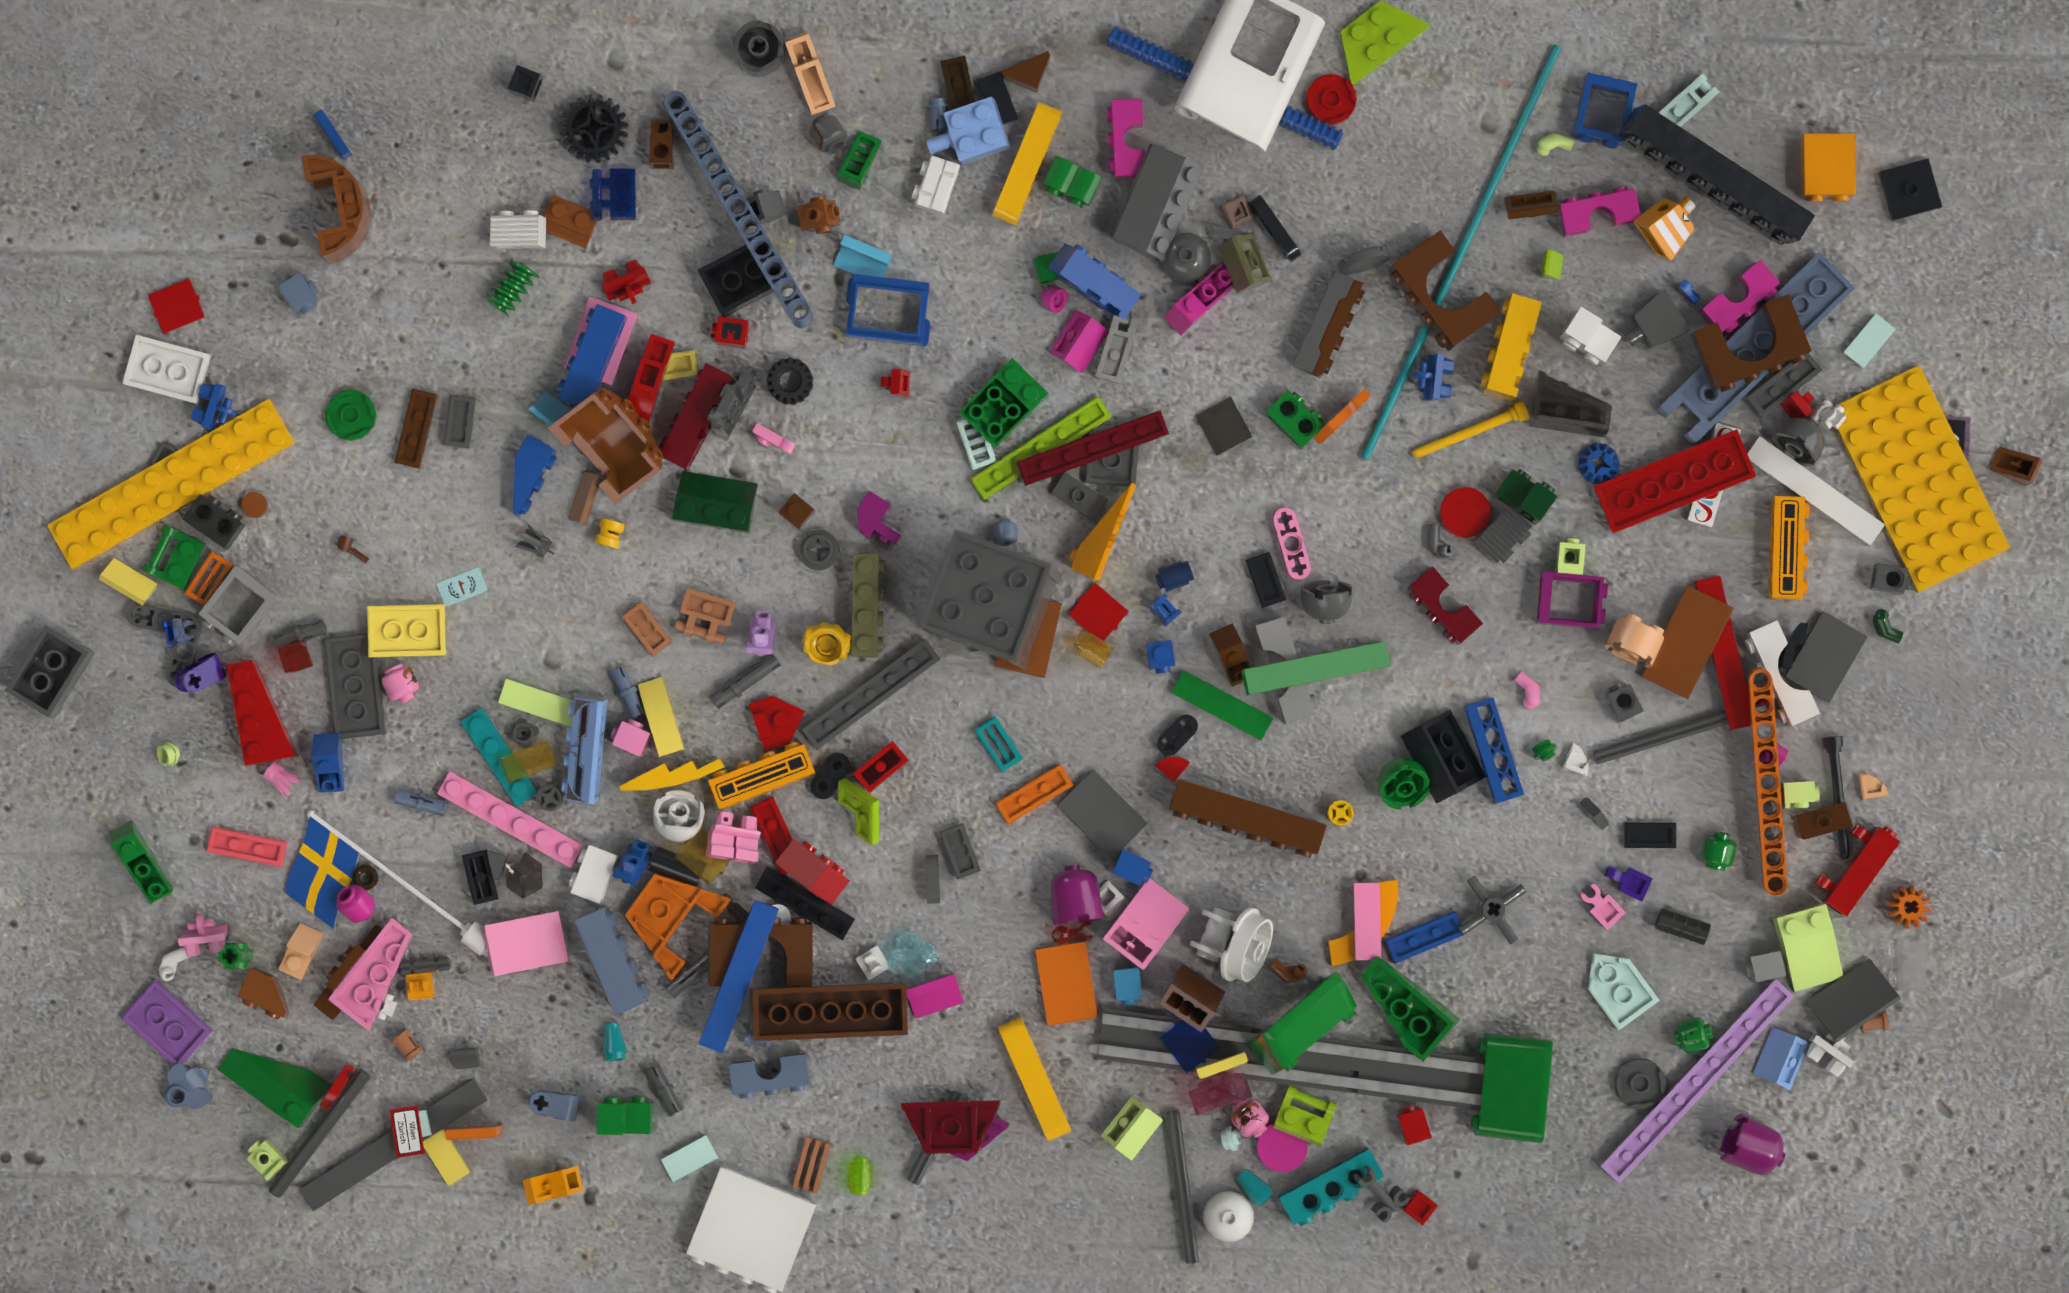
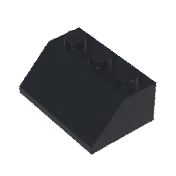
M1451 710L1401 735L1412 759L1417 761L1427 772L1430 781L1429 792L1436 804L1486 777Z

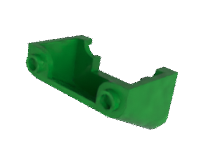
M1484 1033V1037L1479 1039L1478 1052L1482 1053L1483 1059H1485L1481 1104L1477 1114L1472 1115L1471 1130H1474V1135L1543 1143L1553 1053L1552 1040Z

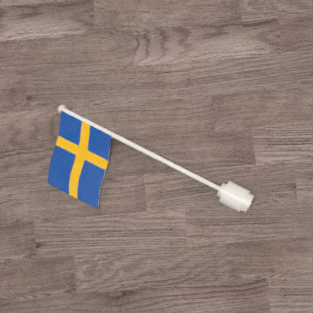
M311 809L307 812L309 822L304 842L289 872L285 893L335 930L339 911L337 909V896L343 888L350 886L360 853L462 929L460 935L463 937L461 942L479 956L489 957L484 930L481 924L476 921L473 924L467 923L466 926L317 816L314 813L315 810Z

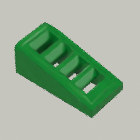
M858 131L838 171L837 180L860 190L882 144V140ZM860 142L873 147L870 151L859 146ZM855 152L867 156V160L855 155ZM853 161L863 166V168H858L850 163Z

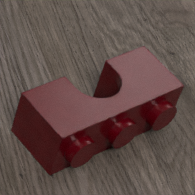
M1432 566L1408 587L1411 591L1408 595L1417 605L1423 604L1428 610L1425 613L1433 624L1439 623L1444 628L1442 634L1451 644L1456 642L1459 645L1483 623L1467 604L1454 613L1447 612L1441 607L1440 595L1449 584Z

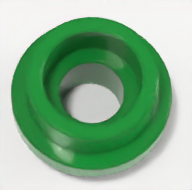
M1547 739L1536 745L1532 749L1534 759H1541L1542 762H1545L1555 755L1556 744L1551 743L1550 739Z

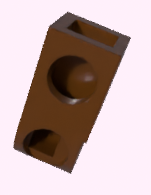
M651 120L649 154L651 169H674L672 120Z

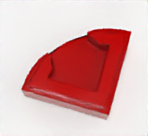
M1168 757L1159 761L1155 767L1175 782L1190 762L1180 757Z

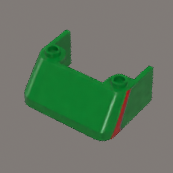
M1337 971L1318 981L1320 984L1262 1034L1246 1042L1272 1075L1283 1069L1287 1072L1299 1063L1297 1058L1341 1020L1346 1023L1356 1015L1354 1009L1357 1005L1344 979Z

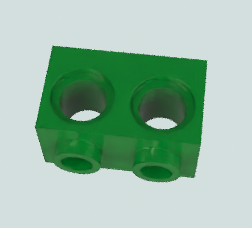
M1287 390L1266 411L1265 415L1302 449L1324 427L1321 423L1323 418L1313 409L1308 411L1302 405L1305 401L1298 393L1294 391L1291 394ZM1283 403L1292 404L1294 413L1290 416L1283 415L1280 411V405ZM1303 420L1309 421L1312 425V431L1308 434L1300 432L1298 428L1299 422Z

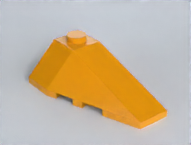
M1132 482L1080 544L1079 549L1073 548L1068 561L1072 563V570L1097 581L1100 580L1137 484Z

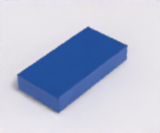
M322 109L316 112L314 117L339 155L345 160L351 157L353 154Z

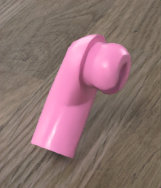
M1521 671L1514 679V682L1525 690L1526 697L1523 700V705L1527 709H1534L1541 701L1539 685Z

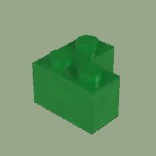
M607 1096L604 1098V1101L597 1103V1135L651 1134L653 1132V1102H647V1097H632V1102L621 1101V1097Z

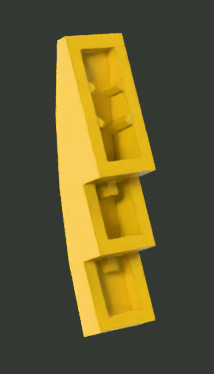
M721 758L699 769L694 761L673 771H670L667 764L664 763L619 786L621 791H646L673 787L704 778L726 767Z

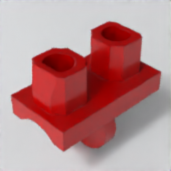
M636 259L624 265L627 270L625 275L618 277L615 269L603 273L604 283L602 287L609 301L619 298L621 302L630 298L633 305L637 303L635 295L644 292L642 287L652 284L645 268L641 267Z

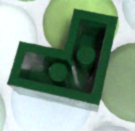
M1512 469L1494 494V497L1505 505L1512 506L1521 516L1536 525L1542 520L1558 496L1554 494L1555 489L1546 482L1533 483L1530 481L1532 477L1521 469L1515 471Z

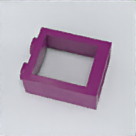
M1541 572L1536 624L1599 629L1600 624H1604L1606 618V609H1602V600L1607 598L1608 583H1604V577ZM1553 581L1595 584L1591 621L1550 618Z

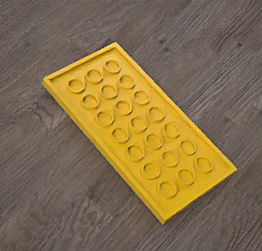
M1920 365L1838 404L1844 408L1845 411L1842 414H1845L1847 418L1836 430L1882 523L1885 524L1886 532L1904 568H1909L1908 575H1911V582L1917 593L2010 548Z

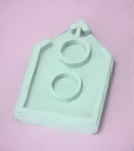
M1593 953L1588 990L1618 1031L1660 1001L1630 959Z

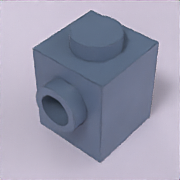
M300 272L278 286L293 311L297 314L302 312L305 315L316 308L315 304L319 302L316 296L320 293L312 280L307 282L304 275Z

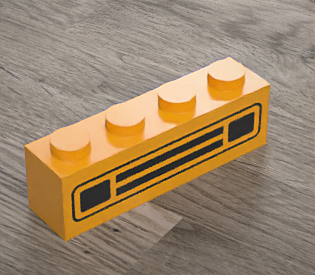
M1774 496L1771 498L1769 600L1799 601L1803 599V595L1807 594V580L1803 579L1804 569L1808 567V554H1804V544H1808L1809 530L1805 529V518H1809L1810 507L1809 503H1805L1806 497Z
M795 742L785 746V751L775 754V751H771L761 755V761L752 764L751 760L737 764V770L728 773L727 769L712 774L713 779L708 780L719 810L815 775L816 772L806 745H799V742Z

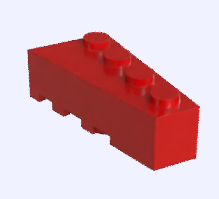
M249 660L227 664L244 765L254 766L300 757L280 716L279 709L271 696L257 661Z

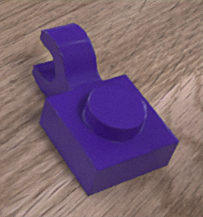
M1608 866L1604 876L1621 883L1618 891L1641 902L1653 878L1628 867L1626 873H1623Z

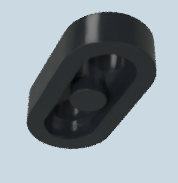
M842 753L831 754L818 770L810 783V790L816 798L828 799L836 792L838 781L844 779L851 768L850 760L846 755ZM835 761L842 762V768L838 771L833 768ZM824 781L827 783L828 788L822 792L818 789V784Z

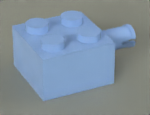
M992 97L943 113L948 126L947 133L926 139L931 154L953 147L959 162L963 165L1011 148L996 101Z

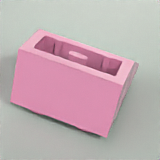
M1149 878L1148 882L1144 883L1102 939L1144 970L1188 912L1189 908Z

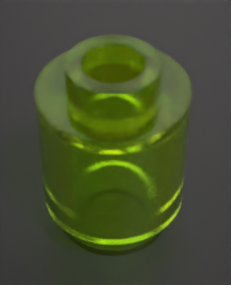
M856 1156L853 1157V1161L848 1162L847 1187H849L850 1194L868 1195L870 1194V1188H873L874 1163L869 1162L868 1157Z

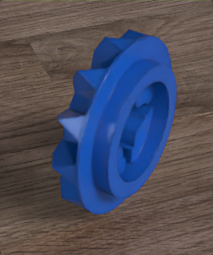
M1595 443L1587 446L1581 452L1578 467L1581 475L1587 481L1601 484L1611 480L1616 475L1619 468V459L1616 451L1608 446V444ZM1603 453V463L1609 468L1601 467L1594 473L1595 464L1589 458L1598 459Z

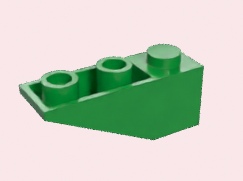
M132 820L109 832L112 847L150 904L173 892L147 842Z

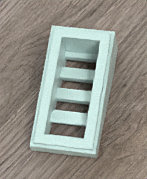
M963 417L956 419V425L972 470L995 463L996 459L991 444L983 436L968 440V435L978 431L974 427L965 430L964 426L969 423ZM984 441L985 446L971 450L970 446ZM988 452V456L974 460V455Z

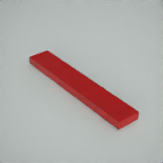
M1721 576L1694 582L1696 590L1727 604ZM1729 618L1711 655L1729 731L1750 727L1751 722L1748 690L1731 618Z

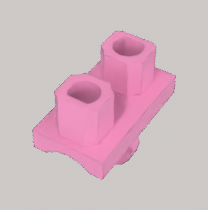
M203 913L197 914L196 921L188 922V929L181 930L180 937L178 938L179 946H183L187 957L200 955V944L209 943L210 953H218L224 949L228 933L227 924L214 926L213 919L205 920Z

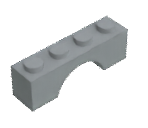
M1281 617L1254 627L1262 651L1274 653L1284 661L1302 658L1299 645L1294 646L1291 636L1295 635L1291 620L1286 622L1285 617ZM1310 683L1288 687L1286 692L1277 700L1285 724L1315 715L1314 709H1318L1314 694L1309 695L1306 685Z

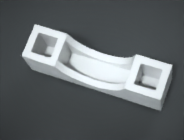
M1778 620L1747 633L1748 639L1745 640V644L1751 654L1755 653L1758 660L1756 667L1765 668L1772 676L1774 700L1777 701L1780 708L1777 710L1781 722L1783 724L1787 723L1788 727H1791L1820 714L1810 690L1794 689L1787 685L1780 676L1778 659L1788 642ZM1759 673L1761 677H1766V674Z

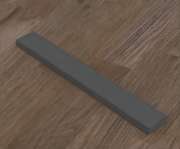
M475 1079L470 1080L427 1108L432 1135L488 1100ZM393 1130L301 1188L300 1191L312 1211H315L395 1160L397 1156ZM432 1135L422 1137L423 1141L428 1139Z

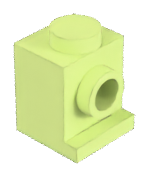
M1564 538V542H1559L1555 573L1583 575L1586 544H1579V539ZM1566 553H1572L1574 555V560L1572 562L1566 561Z
M1815 781L1780 783L1782 809L1790 808V803H1793V808L1809 807V802H1819L1820 800L1819 787L1815 786Z
M258 1140L248 1150L251 1155L247 1160L267 1181L271 1180L289 1162L269 1140H265L263 1143ZM262 1154H266L269 1157L268 1163L264 1164L261 1162L260 1157Z

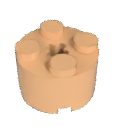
M1627 613L1626 617L1617 618L1605 648L1612 647L1611 653L1624 661L1637 665L1638 661L1645 662L1644 667L1651 668L1664 641V630L1656 625L1650 624L1648 626L1641 623V618Z

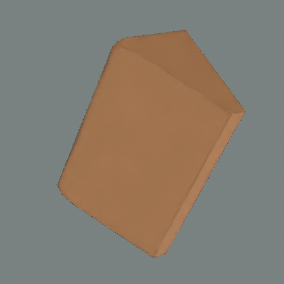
M583 472L568 517L570 521L583 525L587 524L601 480V476L598 474Z

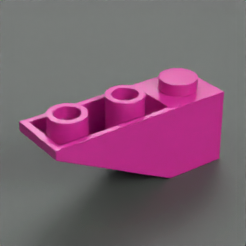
M1223 263L1220 264L1180 299L1163 317L1180 336L1200 320L1234 287L1226 266Z

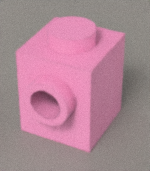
M630 719L628 723L622 721L621 725L616 724L610 738L614 739L612 745L642 757L652 733L642 730L644 724Z

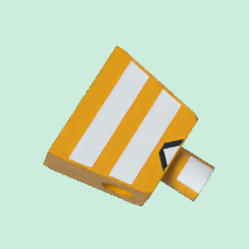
M1684 197L1679 203L1665 198L1635 219L1634 224L1655 255L1669 261L1675 257L1694 231V226L1687 216L1695 208V204L1687 197Z

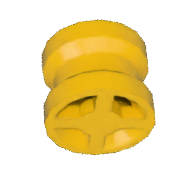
M1335 801L1327 809L1328 819L1334 825H1346L1353 818V808L1346 801Z

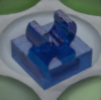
M176 618L164 622L168 648L180 646L195 638V634L187 635L184 630L185 627L193 624L192 621L187 620L183 622L182 618Z

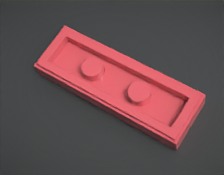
M211 826L206 852L283 867L288 842Z

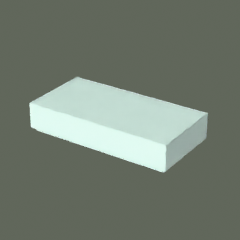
M1875 313L1843 354L1861 369H1864L1896 329Z
M705 1135L662 1158L661 1161L672 1182L719 1157L708 1136Z

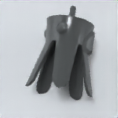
M528 524L529 529L527 528L526 533L521 534V538L526 542L520 541L515 547L533 552L542 559L547 552L554 555L555 553L549 550L553 541H550L549 538L543 535L541 536Z

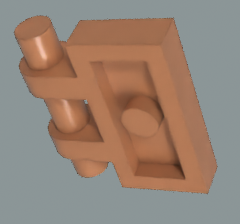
M687 588L680 613L689 615L688 621L686 623L677 620L675 630L684 632V635L688 637L693 635L706 639V642L711 644L716 642L724 645L726 635L717 632L719 625L729 628L736 603ZM697 618L711 622L709 629L696 626Z

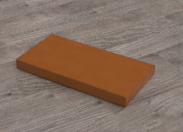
M1687 585L1663 633L1664 641L1651 668L1645 669L1642 677L1689 700L1734 608Z

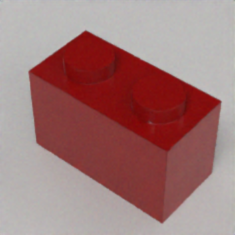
M892 741L853 774L869 793H872L906 765L909 760Z

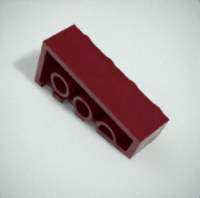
M705 363L703 369H700L692 391H689L683 400V409L672 420L670 425L672 430L669 436H664L658 447L665 460L687 472L711 430V421L708 420V415L714 406L718 407L722 400L720 393L726 384L732 386L736 383L732 376L708 363Z

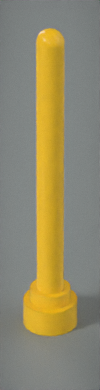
M1523 400L1513 403V407H1510L1507 412L1415 448L1412 451V456L1414 458L1423 457L1512 420L1521 423L1530 419Z

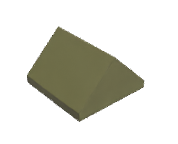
M1254 234L1234 236L1218 246L1237 294L1272 281Z

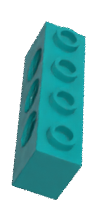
M1366 1148L1279 1195L1278 1197L1293 1225L1299 1223L1301 1227L1314 1220L1312 1215L1320 1211L1322 1214H1325L1335 1209L1336 1202L1342 1199L1347 1202L1359 1195L1357 1191L1364 1187L1359 1183L1349 1182L1348 1174L1351 1170L1358 1169L1361 1171L1362 1177H1365L1367 1170L1364 1166L1368 1165L1376 1173L1375 1180L1381 1184L1380 1179L1384 1177V1174L1371 1150ZM1329 1182H1337L1339 1184V1191L1336 1195L1330 1196L1326 1193L1325 1187ZM1307 1194H1314L1317 1198L1315 1206L1311 1208L1303 1205V1198Z

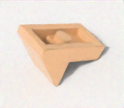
M300 923L286 945L288 949L278 970L303 980L324 933Z

